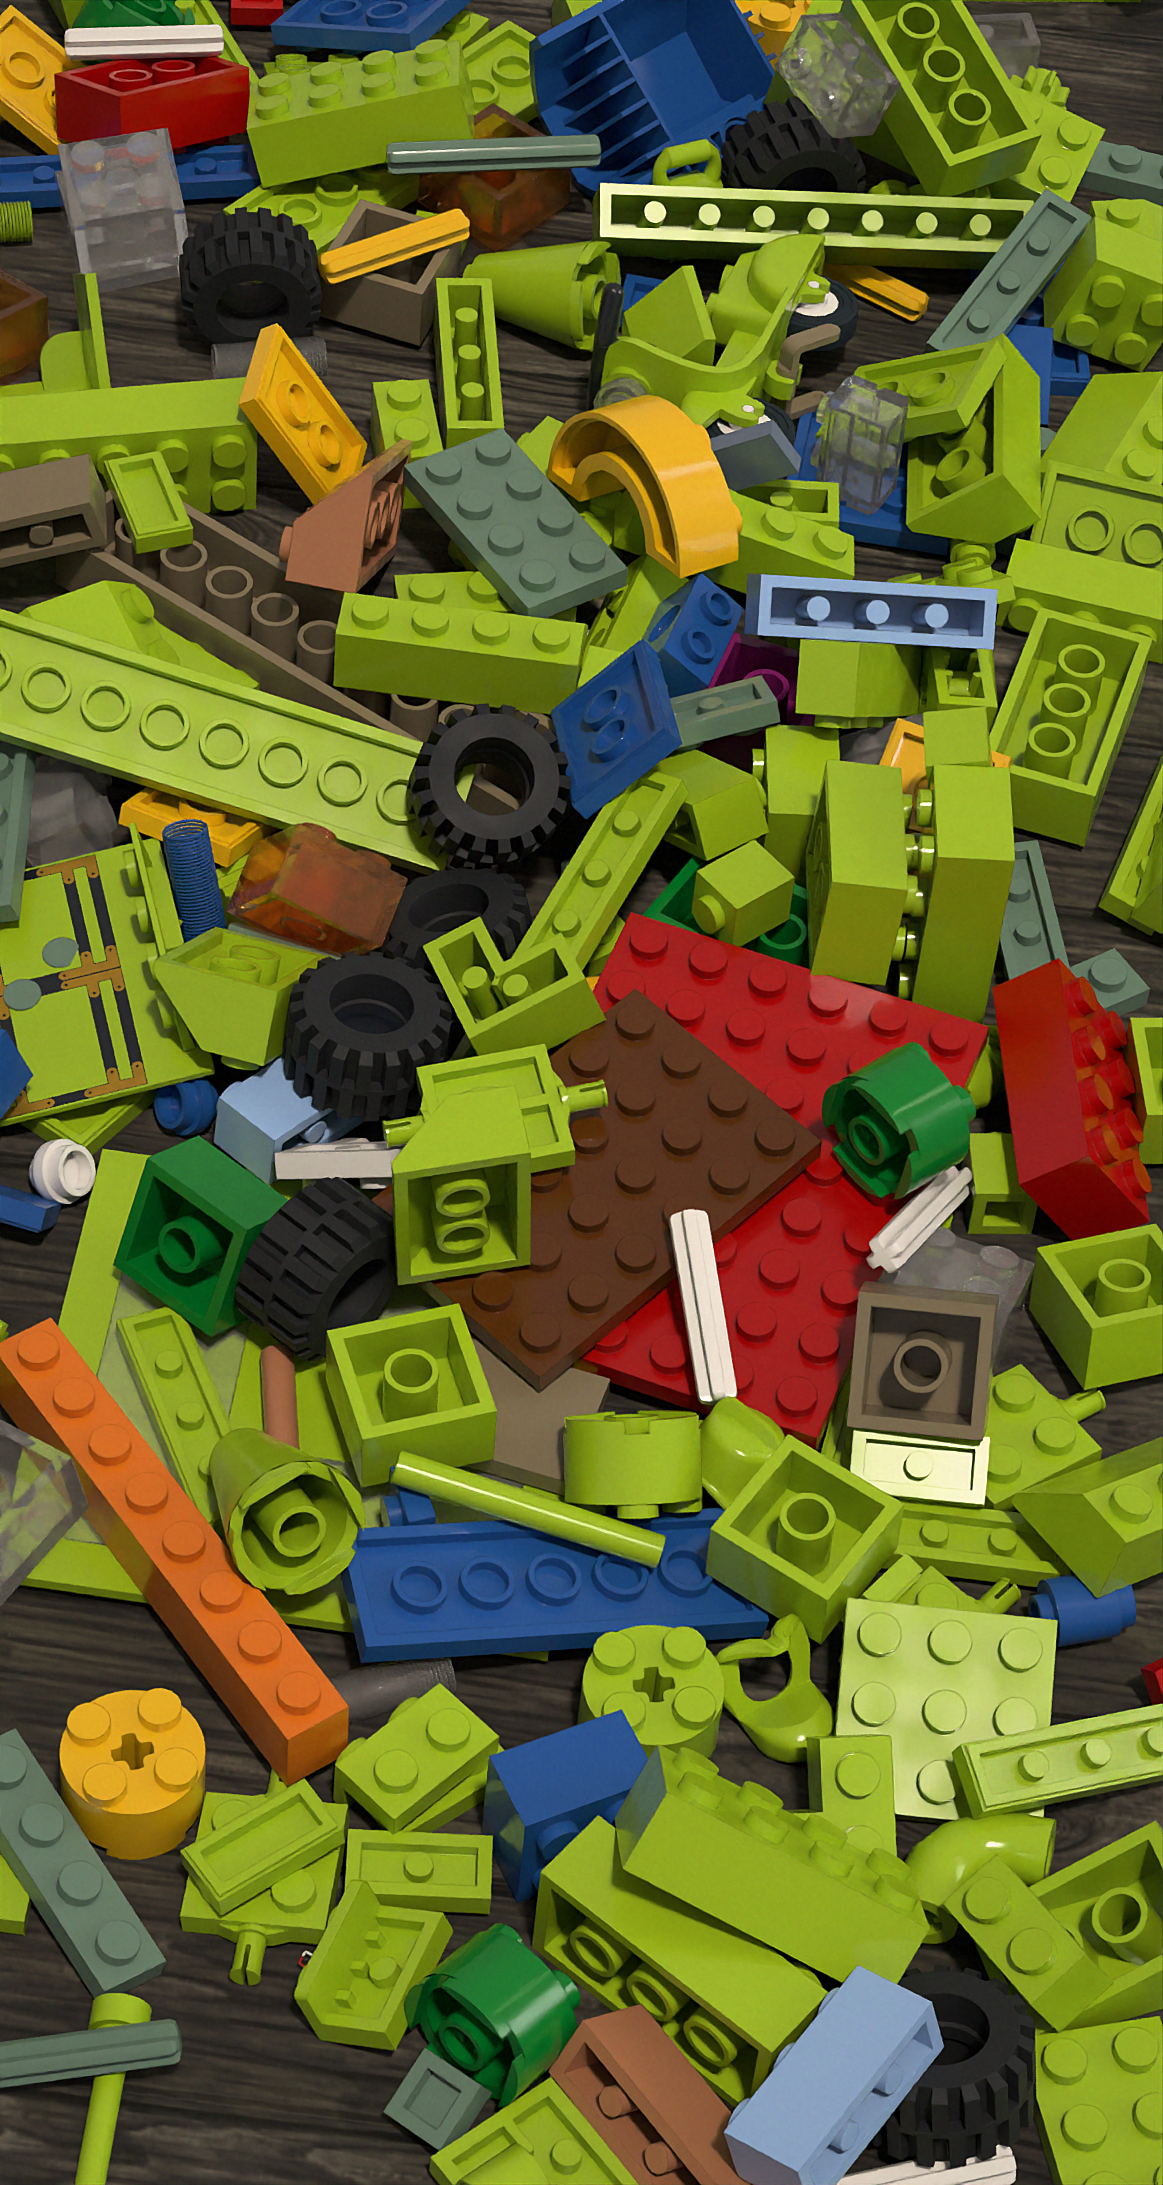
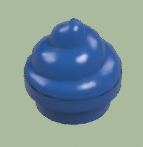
M205 1077L157 1088L154 1098L155 1114L163 1127L172 1129L176 1134L195 1135L206 1130L212 1123L213 1118L217 1116L216 1106L220 1096Z

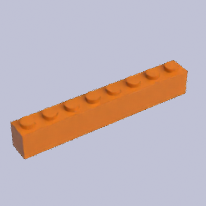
M48 1318L0 1342V1404L284 1784L288 1787L337 1760L341 1752L348 1746V1704L259 1588L254 1587L237 1569L227 1546L53 1319Z

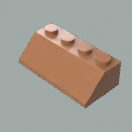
M399 440L336 485L321 499L319 498L313 506L308 507L306 512L296 518L293 527H285L280 543L279 561L288 563L286 581L357 593L396 554L406 486L403 484L404 465L410 463L413 441Z

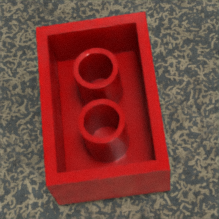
M220 57L119 59L54 74L57 138L79 145V150L82 152L101 153L112 157L114 164L137 165L144 162V156L155 153L162 155L183 154L187 151L188 145L197 143L206 145L224 144L229 142L230 135L247 132L250 98L249 67Z

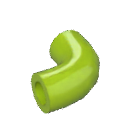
M1005 1813L973 1820L972 1815L940 1825L913 1846L904 1863L912 1871L910 1876L914 1879L930 1928L922 1943L937 1944L946 1942L954 1937L959 1922L943 1905V1902L996 1853L1028 1887L1049 1877L1056 1837V1820L1024 1813Z

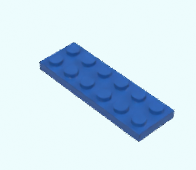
M708 1508L698 1512L683 1513L659 1511V1517L644 1519L617 1518V1514H602L666 1536L664 1548L656 1569L506 1520L371 1527L364 1528V1531L359 1528L356 1540L352 1546L356 1554L349 1566L340 1573L361 1663L594 1648L597 1639L603 1634L618 1632L640 1625H660L671 1628L680 1626L690 1627L697 1630L705 1640L762 1637L769 1623V1618L766 1610L705 1573L710 1528L725 1511L723 1508Z

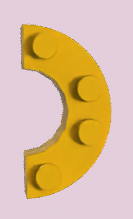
M640 395L576 414L562 425L552 445L547 476L560 488L579 502L627 488L638 508L644 528L646 553L680 579L738 560V535L743 527L740 511L732 502L725 477L711 449V441L706 429L700 424H694L676 405L658 396Z

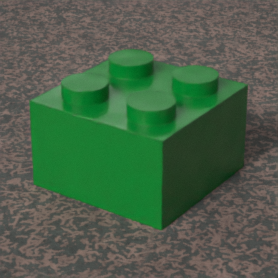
M198 1135L147 1158L113 1266L204 1333L213 1337L248 1319L237 1308L238 1301L235 1300V1290L239 1283L237 1279L255 1239L266 1223L288 1199Z

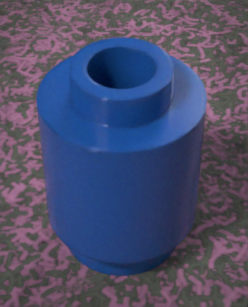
M1076 1574L1040 1580L1037 1586V1595H1031L1028 1601L1029 1617L1058 1620L1056 1648L1117 1637L1123 1628L1133 1627L1136 1622V1602L1131 1584L1096 1598Z

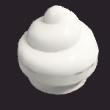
M69 1139L50 1140L42 1144L35 1153L28 1172V1177L33 1187L44 1199L62 1204L74 1203L81 1196L87 1194L94 1184L96 1175L95 1163L91 1153L84 1146L76 1144Z

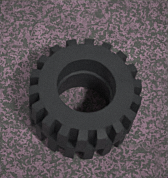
M799 97L788 98L784 104H779L776 100L766 104L767 109L759 113L754 110L746 116L748 120L743 125L737 124L730 132L733 139L724 142L720 151L723 156L721 159L722 170L720 179L724 188L837 193L864 192L866 184L863 178L866 174L865 165L841 118L837 116L835 110L829 105L822 107L819 100L809 98L804 103H802Z
M247 207L235 208V214L226 215L222 211L212 215L211 224L201 222L194 228V237H187L182 245L183 254L179 255L183 317L187 318L188 329L193 335L199 334L202 344L208 348L217 345L219 353L231 356L233 352L241 353L242 358H252L260 329L278 323L294 345L298 344L297 336L307 337L313 330V321L319 320L322 303L317 249L314 241L309 240L308 231L301 224L293 226L292 217L284 213L275 217L271 215V209L261 207L258 208L257 212H247ZM248 281H260V282H262V283L254 284V285H240V284H239V283L248 282Z
M489 703L476 704L470 716H467L463 708L451 713L447 724L444 725L439 722L431 730L427 742H423L408 781L407 789L411 790L407 799L408 814H416L417 816L413 825L417 836L421 838L429 835L432 839L428 847L432 854L438 858L443 851H446L453 856L449 866L459 868L463 867L465 862L475 863V869L477 870L484 867L491 869L492 865H498L501 873L514 870L520 859L526 864L536 857L541 846L545 847L552 837L568 804L565 800L571 790V777L564 776V772L569 763L565 751L560 753H554L553 751L558 741L556 736L550 729L541 735L535 729L539 719L528 713L524 721L513 717L515 707L502 704L499 713L494 714L490 713ZM482 763L496 766L507 772L516 782L521 793L522 806L516 811L505 815L495 816L478 812L466 804L459 795L455 786L454 774L461 768L472 764Z
M459 867L454 870L446 871L444 869L435 871L431 875L409 881V885L406 887L397 888L389 895V901L381 903L376 911L377 917L373 919L372 928L378 952L383 953L384 958L394 960L396 957L408 960L410 961V968L424 969L432 975L430 983L442 986L423 948L424 945L480 916L505 962L512 958L533 922L526 892L521 884L515 883V879L506 873L497 874L495 869L485 867L478 870L472 867ZM446 994L445 1002L451 1003ZM451 1004V1009H452V1017H451V1018H454L455 1020H459V1018H458V1016H457V1014H456V1012H455V1010H454V1008H453V1006H452V1004Z
M355 951L342 953L341 959L338 960L328 956L317 962V969L307 968L300 975L299 984H294L290 993L282 1058L285 1059L283 1069L286 1077L294 1079L293 1088L301 1097L312 1096L313 1106L322 1111L331 1108L337 1111V1117L349 1120L351 1115L363 1116L364 1121H379V1116L382 1115L396 1119L405 1116L406 1108L418 1110L421 1107L422 1101L417 1086L416 1067L445 1062L451 1029V1003L445 1002L446 992L440 984L430 983L431 974L422 968H410V961L400 957L392 960L384 958L383 953L369 951V956H358Z
M326 1177L318 1180L313 1185L309 1184L289 1199L271 1217L252 1244L237 1279L239 1283L235 1290V1300L238 1301L237 1308L240 1313L303 1361L307 1359L309 1362H317L323 1357L326 1358L327 1330L374 1321L397 1286L393 1216L342 1178L335 1177L331 1179Z
M934 1965V1971L921 1973L919 1968L906 1970L903 1978L899 1980L897 1985L932 2002L944 2048L870 2142L875 2146L887 2143L888 2155L901 2161L908 2156L917 2158V2165L933 2168L935 2161H949L950 2168L967 2166L966 2159L976 2156L981 2161L997 2155L996 2146L1010 2147L1020 2138V2127H1028L1034 2116L1033 2104H1036V2045L1032 2016H1027V2005L1019 1995H1008V1985L996 1978L984 1981L981 1979L980 1971L965 1968L962 1973L950 1971V1966Z

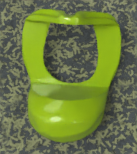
M790 1613L779 1619L772 1628L769 1639L738 1641L725 1647L715 1656L722 1670L725 1683L723 1706L738 1720L757 1748L770 1759L796 1764L807 1762L806 1737L834 1735L835 1717L825 1696L811 1682L809 1639L801 1619L795 1614ZM787 1650L791 1668L790 1677L784 1689L774 1697L764 1701H754L747 1697L740 1682L739 1659L774 1657Z

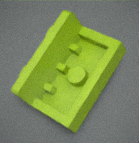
M438 1683L421 1698L418 1699L414 1696L402 1702L392 1713L384 1727L368 1739L360 1737L354 1740L341 1752L335 1763L333 1800L337 1804H348V1807L357 1801L394 1835L486 1762L489 1756L498 1752L499 1736L441 1683Z
M352 1879L339 1904L332 1910L327 1928L311 1960L299 1975L294 1998L320 2040L396 2051L408 2026L405 2016L406 1996L413 1986L436 1968L454 1930L443 1912L381 1905L367 1881Z

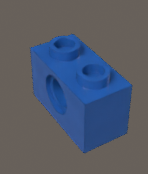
M701 572L658 605L641 639H644L658 654L670 698L701 691L709 685L745 610Z

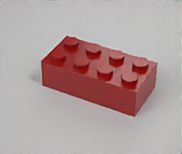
M1059 958L993 987L1019 1186L1072 1241L1136 1228L1150 1222L1146 1195L1151 1193L1152 1186L1148 1172L1140 1161L1138 1144L1143 1143L1144 1135L1140 1122L1132 1111L1130 1095L1136 1092L1133 1075L1124 1060L1123 1046L1128 1044L1125 1026L1119 1015L1113 1010L1107 1012L1097 1001L1094 990L1088 980L1083 976L1076 978Z

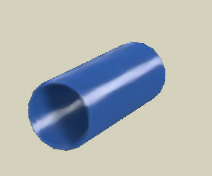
M185 819L169 824L162 831L177 915L178 919L183 922L180 928L184 943L197 937L193 935H201L214 927L227 929L207 823L197 819Z

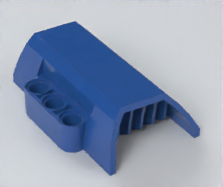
M603 0L529 42V68L535 111L548 136L594 134L600 140L601 160L597 167L566 168L578 190L594 198L600 183L651 185L655 161L664 148L701 139H707L719 150L721 159L723 158L720 151L724 142L733 139L730 135L733 128L737 124L743 125L748 121L746 116L754 110L759 113L767 109L764 100L775 73L770 64V61L777 57L775 52L768 56L765 55L758 43V40L765 36L763 31L754 35L746 22V19L753 15L751 10L742 14L734 0ZM707 161L668 169L666 171L667 177L694 170L703 172Z

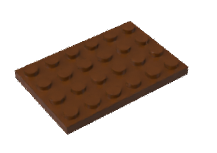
M636 988L604 1013L607 1020L580 1032L549 1057L552 1070L562 1080L565 1087L597 1082L603 1079L607 1090L608 1107L570 1113L569 1130L575 1147V1165L531 1173L530 1265L417 1283L442 1306L459 1303L468 1329L538 1391L544 1389L677 1277L669 1227L671 1215L688 1209L705 1211L709 1218L714 1246L821 1155L822 1141ZM390 1184L375 1196L372 1201L393 1216L392 1184Z

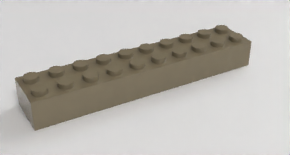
M108 490L105 492L107 545L56 556V583L72 592L103 580L135 584L149 598L154 609L153 617L161 625L186 640L199 644L206 652L231 667L244 671L253 680L260 683V691L420 742H427L431 730L439 722L446 725L451 713L463 708L467 716H470L475 707L473 704L333 686L335 633L343 596L329 588L286 581L288 563L280 562L279 558L183 501L182 503L193 526V544L136 554L111 492ZM489 707L490 713H499L500 708ZM514 711L513 717L524 721L528 713L539 719L535 729L541 735L549 729L555 735L553 722L545 715L526 711ZM556 743L553 749L554 753H560L558 743ZM481 763L477 765L466 804L483 814L505 815L516 811L522 806V797L519 787L507 772L496 766ZM569 794L565 800L568 804L557 827L576 810L572 806Z

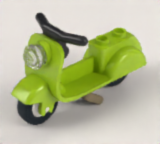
M792 234L779 237L763 245L759 250L741 254L735 266L726 265L721 277L718 294L711 293L706 303L707 312L716 337L715 346L725 348L716 366L702 365L680 358L638 338L625 336L617 339L624 301V290L617 283L607 284L602 290L594 336L586 411L640 395H653L666 399L676 405L694 424L702 425L710 438L774 420L794 447L796 432L792 420L811 411L812 413L816 412V409L828 404L829 400L828 395L821 391H813L793 398L796 385L800 383L803 367L799 363L800 355L806 351L832 350L845 345L853 337L858 320L859 302L854 293L842 283L822 276L826 253L823 251L825 236Z

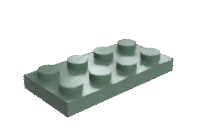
M503 428L404 465L403 484L517 615L547 618L627 586L628 568Z

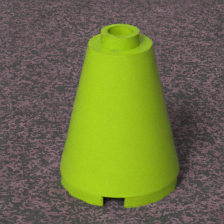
M597 240L480 254L474 259L472 264L466 266L462 277L492 279L494 314L496 318L582 352L590 353L593 351L602 290L609 283L621 285L620 264L617 254L606 251L611 246L610 243Z
M255 1428L233 1430L217 1442L210 1455L209 1469L229 1553L237 1569L254 1587L265 1591V1587L283 1589L287 1595L304 1594L328 1584L349 1566L356 1554L352 1546L356 1540L359 1528L361 1527L363 1531L365 1528L366 1514L360 1493L346 1475L335 1467Z

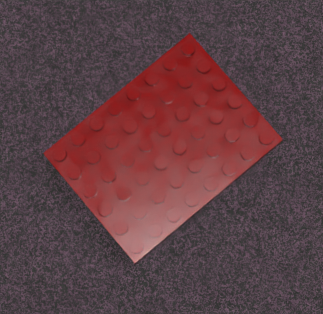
M630 912L592 991L603 1014L636 988L822 1141L821 1155L818 1159L713 1246L738 1391L736 1398L747 1407L757 1409L769 1416L782 1429L785 1437L789 1434L812 1449L817 1450L852 1366L859 1290L865 1281L887 1283L890 1275L881 1265L874 1270L869 1266L866 1258L873 1252L869 1246V1241L924 1186L922 1185L903 1198L895 1200L896 1194L889 1193L879 1198L861 1188L842 1167L832 1149L840 1144L841 1141L834 1124L827 1128L824 1127L821 1110L823 1096L832 1084L886 1052L912 1041L920 1044L927 1051L931 1061L945 1074L952 1085H959L967 1091L986 1046L989 1026L829 975H810V969ZM678 1276L570 1366L611 1379L610 1382L705 1415H709L715 1405L701 1404L697 1398Z

